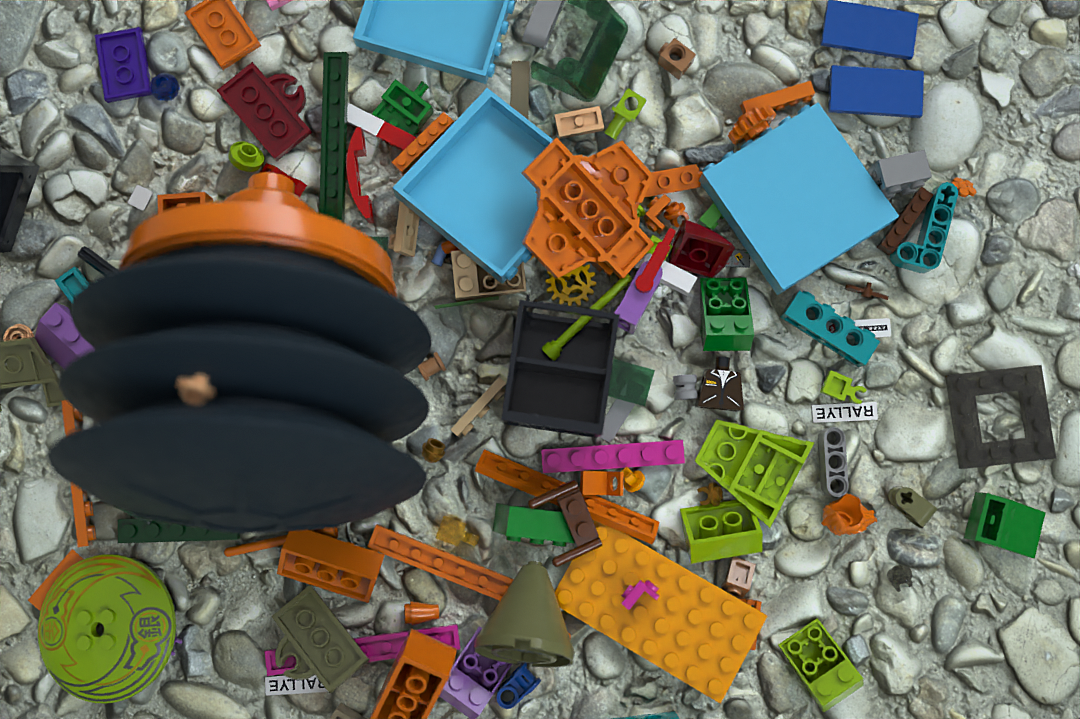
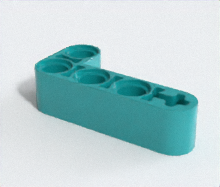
M950 182L942 183L931 192L933 196L926 206L917 244L905 242L897 246L895 251L890 254V261L893 265L923 274L939 266L958 198V189L954 184ZM934 213H938L941 216V222L935 219ZM929 234L934 236L935 244L929 241ZM900 250H904L907 253V260L901 257ZM923 256L929 259V266L924 264Z

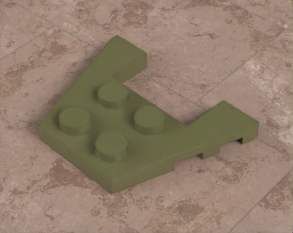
M28 337L0 341V389L42 384L47 407L62 406L61 401L66 400L60 390L59 377L36 339Z

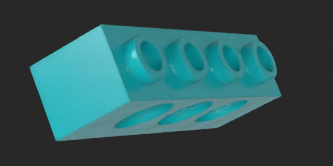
M799 290L796 292L780 315V318L857 367L867 364L880 343L875 338L874 333L867 329L862 330L858 328L852 319L846 316H839L835 313L833 307L825 303L820 304L815 300V296L807 291L801 292ZM807 309H811L814 311V320H810L807 318ZM827 322H831L834 324V333H831L827 330ZM848 334L852 335L855 339L853 346L849 345L846 341Z

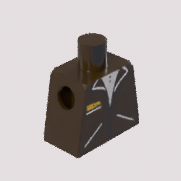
M716 357L715 370L706 369L703 372L695 408L744 411L741 373L729 371V357Z

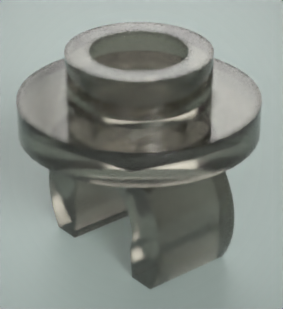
M896 565L887 572L888 580L897 592L901 591L900 584L906 583L909 587L912 586L911 579L913 575L910 568Z

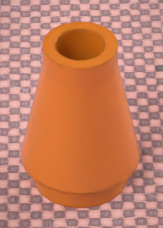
M410 601V604H404L405 624L411 623L412 626L433 619H439L438 604Z

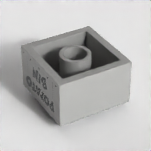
M925 150L880 159L867 170L887 199L894 197L896 193L902 192V195L915 193L917 188L925 186L924 183L932 177Z

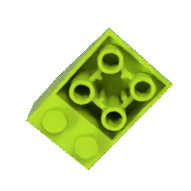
M818 618L778 644L823 712H826L864 686L863 677Z

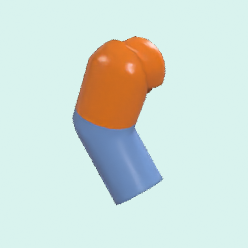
M449 240L440 243L431 262L441 267L447 254L460 249Z

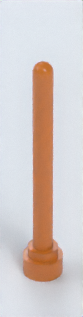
M337 527L310 529V531L319 534H327L332 538H338ZM287 535L228 547L224 550V555L231 557L282 546Z

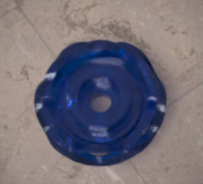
M160 73L152 79L150 90L157 100L170 101L178 95L180 85L172 74Z

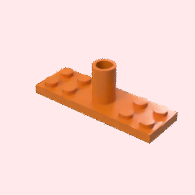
M63 400L61 402L66 435L80 429L79 422L83 421V414L75 409L67 400ZM71 484L78 547L93 545L92 540L97 539L95 525L90 524V516H94L93 503L88 501L85 491Z

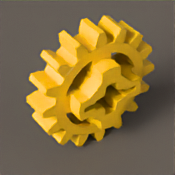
M590 265L580 266L559 278H554L548 271L547 274L551 278L546 279L545 284L551 285V287L547 288V293H554L551 300L559 299V304L563 305L565 302L568 306H572V303H575L577 307L581 306V300L587 303L589 301L587 294H594L590 287L596 286V282L591 280L595 277V272H588ZM580 272H582L585 276L586 284L585 282L581 281L579 276ZM573 278L576 285H572L571 288L567 287V281ZM555 281L561 284V294L556 289ZM576 292L581 294L577 297L569 298L570 294Z

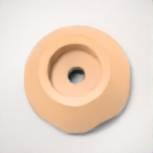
M15 324L5 331L3 341L19 339V337H34V334L29 327L23 324Z

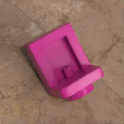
M648 579L645 583L640 580L635 587L630 584L621 595L625 599L621 604L630 610L644 591L657 600L660 597L656 593L659 588Z

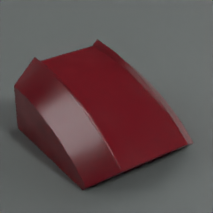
M682 220L671 243L673 247L669 252L668 263L680 269L713 278L725 267L735 247L716 232L697 223Z

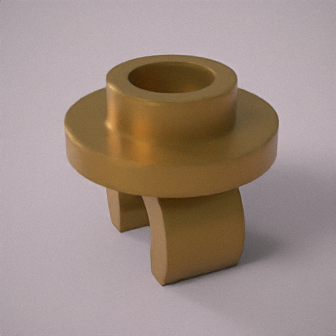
M710 482L708 486L697 489L698 492L704 491L708 495L707 500L700 501L701 505L712 503L713 506H719L720 501L723 500L722 488L715 482Z

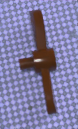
M867 282L866 287H863V289L848 284L845 286V290L861 293V296L865 298H871V296L885 300L889 298L887 295L873 292V289H871L872 283Z

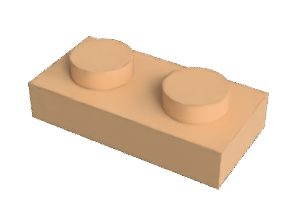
M600 106L554 115L559 139L604 131Z

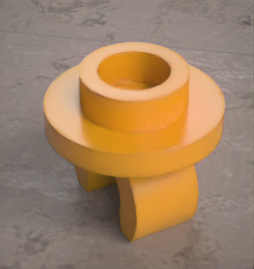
M627 466L621 471L624 473L625 490L635 492L643 487L645 475L641 471L632 472Z

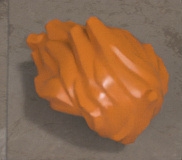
M845 494L838 500L825 505L821 524L826 526L835 535L841 536V534L852 535L863 532L869 525L878 520L874 516L875 512L867 510L861 504V500L852 494Z

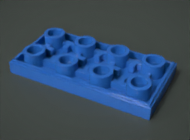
M828 0L820 46L911 60L914 55L919 13Z
M832 65L830 68L828 112L921 118L923 116L924 71Z

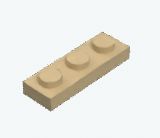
M499 377L450 430L458 437L461 434L466 436L474 427L472 422L477 417L482 419L491 409L488 405L494 399L498 401L505 394L506 390L504 388L506 383Z

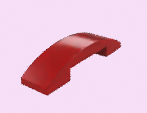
M356 127L348 147L347 178L356 206L367 222L371 224L374 223L372 201L368 195L362 196L358 165V157L367 156L365 134L361 127Z

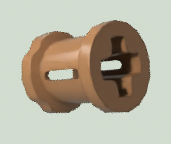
M437 352L433 353L434 356L417 366L425 381H428L429 377L437 372L447 370Z

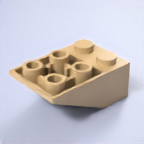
M461 250L451 251L456 302L527 291L524 262L518 266L517 274L510 281L507 279L501 284Z

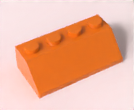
M310 530L289 531L281 550L277 574L369 603L385 555L374 549H366L356 546L352 542H344L332 538L327 534H319Z

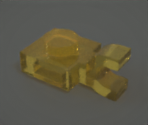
M444 515L435 538L458 547L461 540L475 546L478 544L480 536L465 531L467 523Z

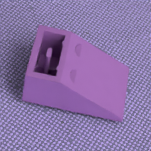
M480 626L453 663L450 676L439 697L470 719H476L480 716L512 665L475 653V638L482 629Z

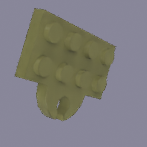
M311 585L271 616L285 634L278 643L275 652L277 667L281 668L284 666L287 658L294 656L297 660L296 666L293 669L286 670L283 675L297 681L307 680L316 675L331 694L370 661Z

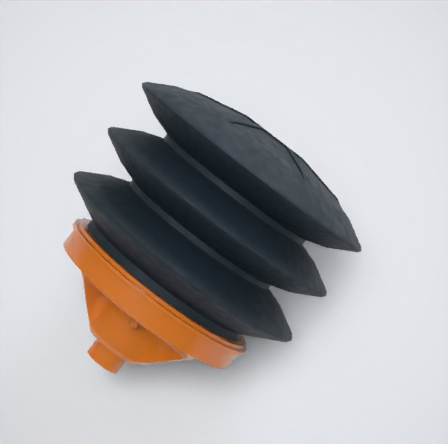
M270 172L257 173L249 178L248 188L234 193L224 202L178 207L150 217L135 228L130 235L127 252L121 258L119 269L91 281L73 299L70 308L71 320L78 333L95 349L79 355L64 368L60 374L59 386L66 400L75 409L98 423L77 429L59 438L48 449L47 459L56 474L98 500L145 519L220 532L245 534L339 527L346 523L362 520L411 499L424 488L427 482V473L421 463L410 454L389 443L414 432L422 425L429 414L430 408L426 395L417 384L405 375L419 366L430 352L432 345L430 331L419 314L397 298V288L393 281V265L385 250L359 230L318 214L304 200L294 194V183L288 177ZM197 374L204 375L207 378L208 386L215 391L213 398H206L205 402L198 405L186 402L181 396L182 389L178 387L179 379L194 378Z

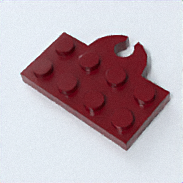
M251 62L221 86L217 92L271 156L278 161L312 133L298 116L304 109L306 93L303 86L300 85L294 94H286V88L298 82L295 77L283 73L266 78L257 66Z

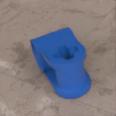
M523 662L497 689V702L502 708H513L541 682V679L539 677L536 678L527 668V663ZM505 690H511L514 693V698L511 701H504L501 698V693Z

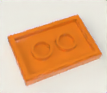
M203 0L185 12V15L223 70L261 46L231 0Z

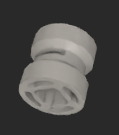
M697 375L673 376V384L676 385L674 400L698 399V391L695 389Z

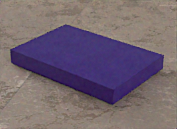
M140 27L95 35L104 100L107 103L153 95L143 30Z

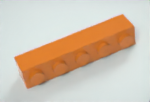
M810 80L742 101L740 108L742 114L751 111L755 107L760 110L763 106L766 107L767 105H770L773 110L780 111L789 105L793 107L799 102L803 101V103L811 101L815 91Z
M445 112L439 115L392 161L394 168L404 176L454 121Z

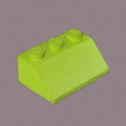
M739 500L720 502L719 506L707 504L680 509L684 538L691 564L762 552L763 532L758 518Z

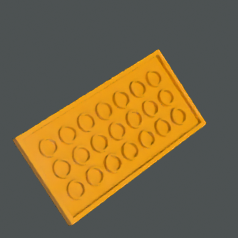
M594 521L603 546L572 560L555 590L559 607L721 704L768 616L627 534ZM648 579L659 588L656 593L660 597L657 600L644 591L630 610L621 604L625 600L621 595L630 584L635 587L640 580L645 583Z

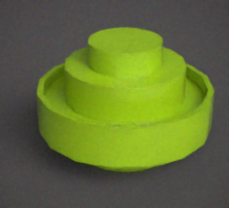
M244 141L233 143L228 152L229 161L241 171H258L264 162L262 151L252 143Z

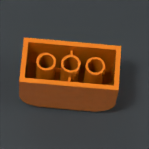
M410 629L383 683L369 719H427L450 676L457 648Z

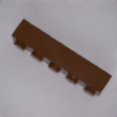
M923 187L917 189L877 248L888 256L892 254L928 204L933 194Z

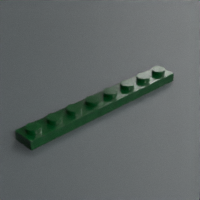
M323 52L319 214L344 223L349 54L347 52Z

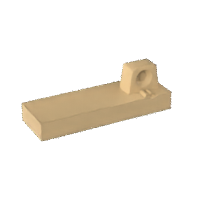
M401 201L399 204L396 234L390 235L388 248L404 256L415 257L420 217Z

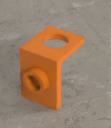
M581 471L580 491L582 495L623 496L624 473ZM615 477L618 482L616 490L613 488V479Z

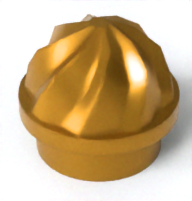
M429 438L422 445V456L427 462L436 463L444 457L445 445L437 439Z

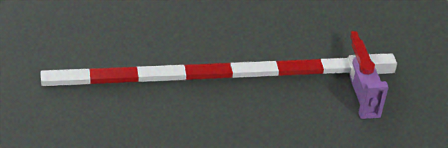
M348 103V124L354 127H361L364 132L403 151L417 138ZM672 228L668 229L663 241L658 243L653 254L646 253L633 267L638 271L614 313L620 314L618 327L632 335L660 283L688 296L697 279L696 276L664 261L670 250L669 245L676 233Z

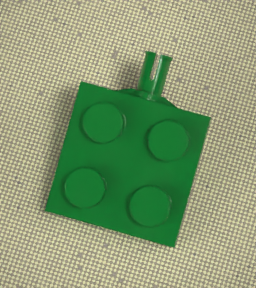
M395 79L381 96L382 101L372 115L416 136L434 113L432 106L421 98L429 86L421 81L413 92Z

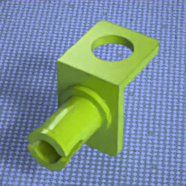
M627 89L616 108L612 107L615 116L604 133L617 140L626 122L629 123L631 121L634 123L645 105L646 99L631 89ZM629 97H634L638 101V106L633 111L627 110L625 107V101Z

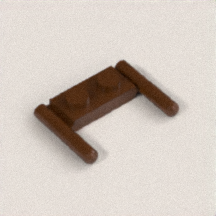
M572 480L528 501L529 508L535 509L557 498L558 505L576 548L554 557L552 564L555 567L603 546L576 480Z

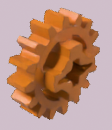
M770 105L763 106L760 110L755 107L738 118L728 137L735 145L741 144L744 141L747 142L750 139L754 140L770 127L769 124L775 119L777 114Z

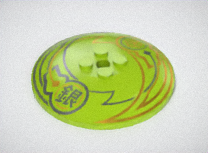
M117 554L89 557L77 562L63 572L48 591L38 621L39 648L44 664L52 678L69 694L93 703L122 701L146 689L159 676L167 664L176 635L174 605L162 580L144 563L134 558ZM98 623H101L104 626V633L102 636L98 635L96 632V626Z

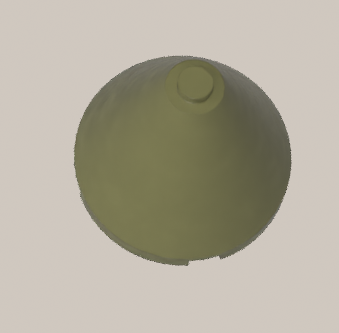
M529 561L528 564L522 566L475 638V653L492 660L518 665V662L532 663V667H565L573 664L575 651L549 574L541 562Z

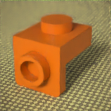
M665 194L660 199L656 196L648 204L649 210L643 218L646 221L644 223L650 231H656L659 234L663 232L665 225L657 217L666 209L671 201Z

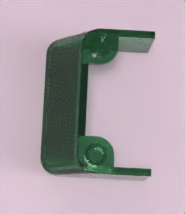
M568 0V3L585 10L591 19L598 22L580 61L565 57L557 63L553 70L533 60L531 63V78L583 102H592L597 98L627 36L628 25L607 0Z

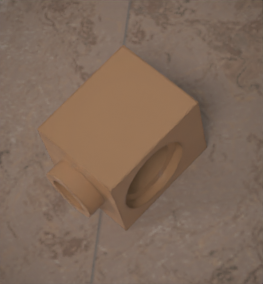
M674 38L669 44L666 42L659 50L658 64L679 80L694 62L696 54ZM670 55H678L680 60L674 61L670 58Z

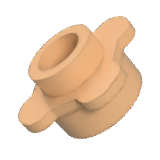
M197 374L194 378H180L178 381V387L182 389V398L190 404H202L206 398L211 399L215 394V391L208 386L207 378L204 375Z

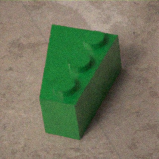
M496 503L493 532L507 536L506 540L521 542V538H530L529 543L544 544V540L552 541V545L566 547L567 543H574L561 511L530 509L525 506Z

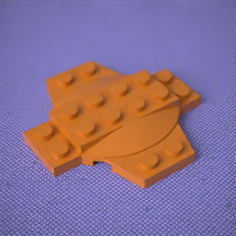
M555 138L521 172L537 189L535 191L537 194V212L522 244L554 278H559L584 265L586 262H605L621 279L655 245L640 229V217H637V208L643 202L654 175L623 141L586 157L583 155L574 156L558 138Z

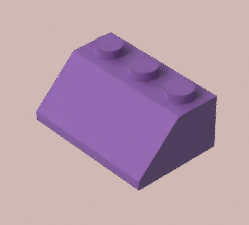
M55 303L39 320L34 338L39 346L61 367L65 368L79 355L95 349L76 330L71 320L69 307Z

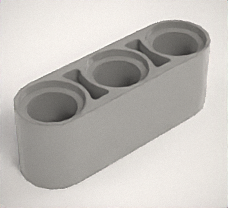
M537 0L522 41L544 50L565 0Z
M837 427L825 428L818 434L821 489L828 496L840 497L846 494L849 486L845 434ZM829 432L834 433L836 437L833 445L827 441ZM832 455L837 459V466L834 469L828 463ZM834 479L839 483V489L836 492L830 489V483Z

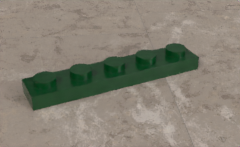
M145 518L118 519V543L240 539V533L220 532Z

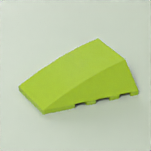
M716 419L695 462L771 528L814 442L803 441Z

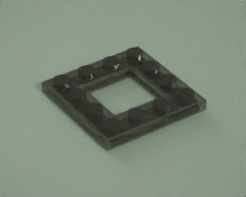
M1042 365L945 376L959 469L1056 459ZM1018 391L1025 438L982 443L975 396Z

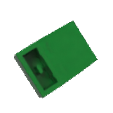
M700 278L703 351H750L755 334L747 278Z
M975 492L964 538L1035 559L1046 512L993 494Z

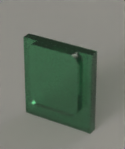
M614 359L608 397L645 407L655 370Z

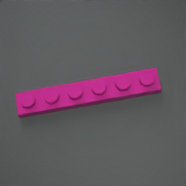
M683 440L541 450L543 473L685 463Z

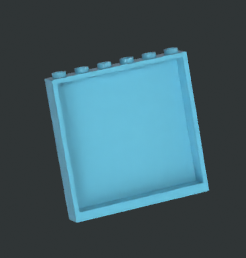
M365 0L353 39L357 47L487 84L488 78H492L494 75L496 64H493L495 56L499 57L502 49L501 36L507 33L509 22L506 20L508 14L513 13L516 1Z
M486 88L392 187L395 197L503 284L507 279L510 281L517 274V268L522 262H528L533 256L522 244V241L537 212V194L535 193L537 189L521 172L553 139Z
M819 103L811 107L809 104L804 106L797 112L798 115L793 118L790 116L784 118L778 124L779 126L773 130L772 128L766 129L759 135L760 138L754 142L752 139L748 140L740 147L741 150L736 153L730 151L721 158L722 161L718 164L711 163L702 170L703 173L699 179L709 197L777 295L887 227L899 217Z

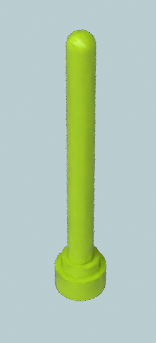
M627 274L624 278L619 279L589 309L602 310L631 282L632 277ZM582 315L556 341H548L541 349L555 361L561 356L562 347L593 317Z

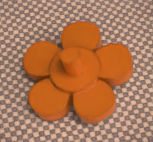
M956 177L952 181V184L958 189L959 196H975L977 191L969 180L964 181Z

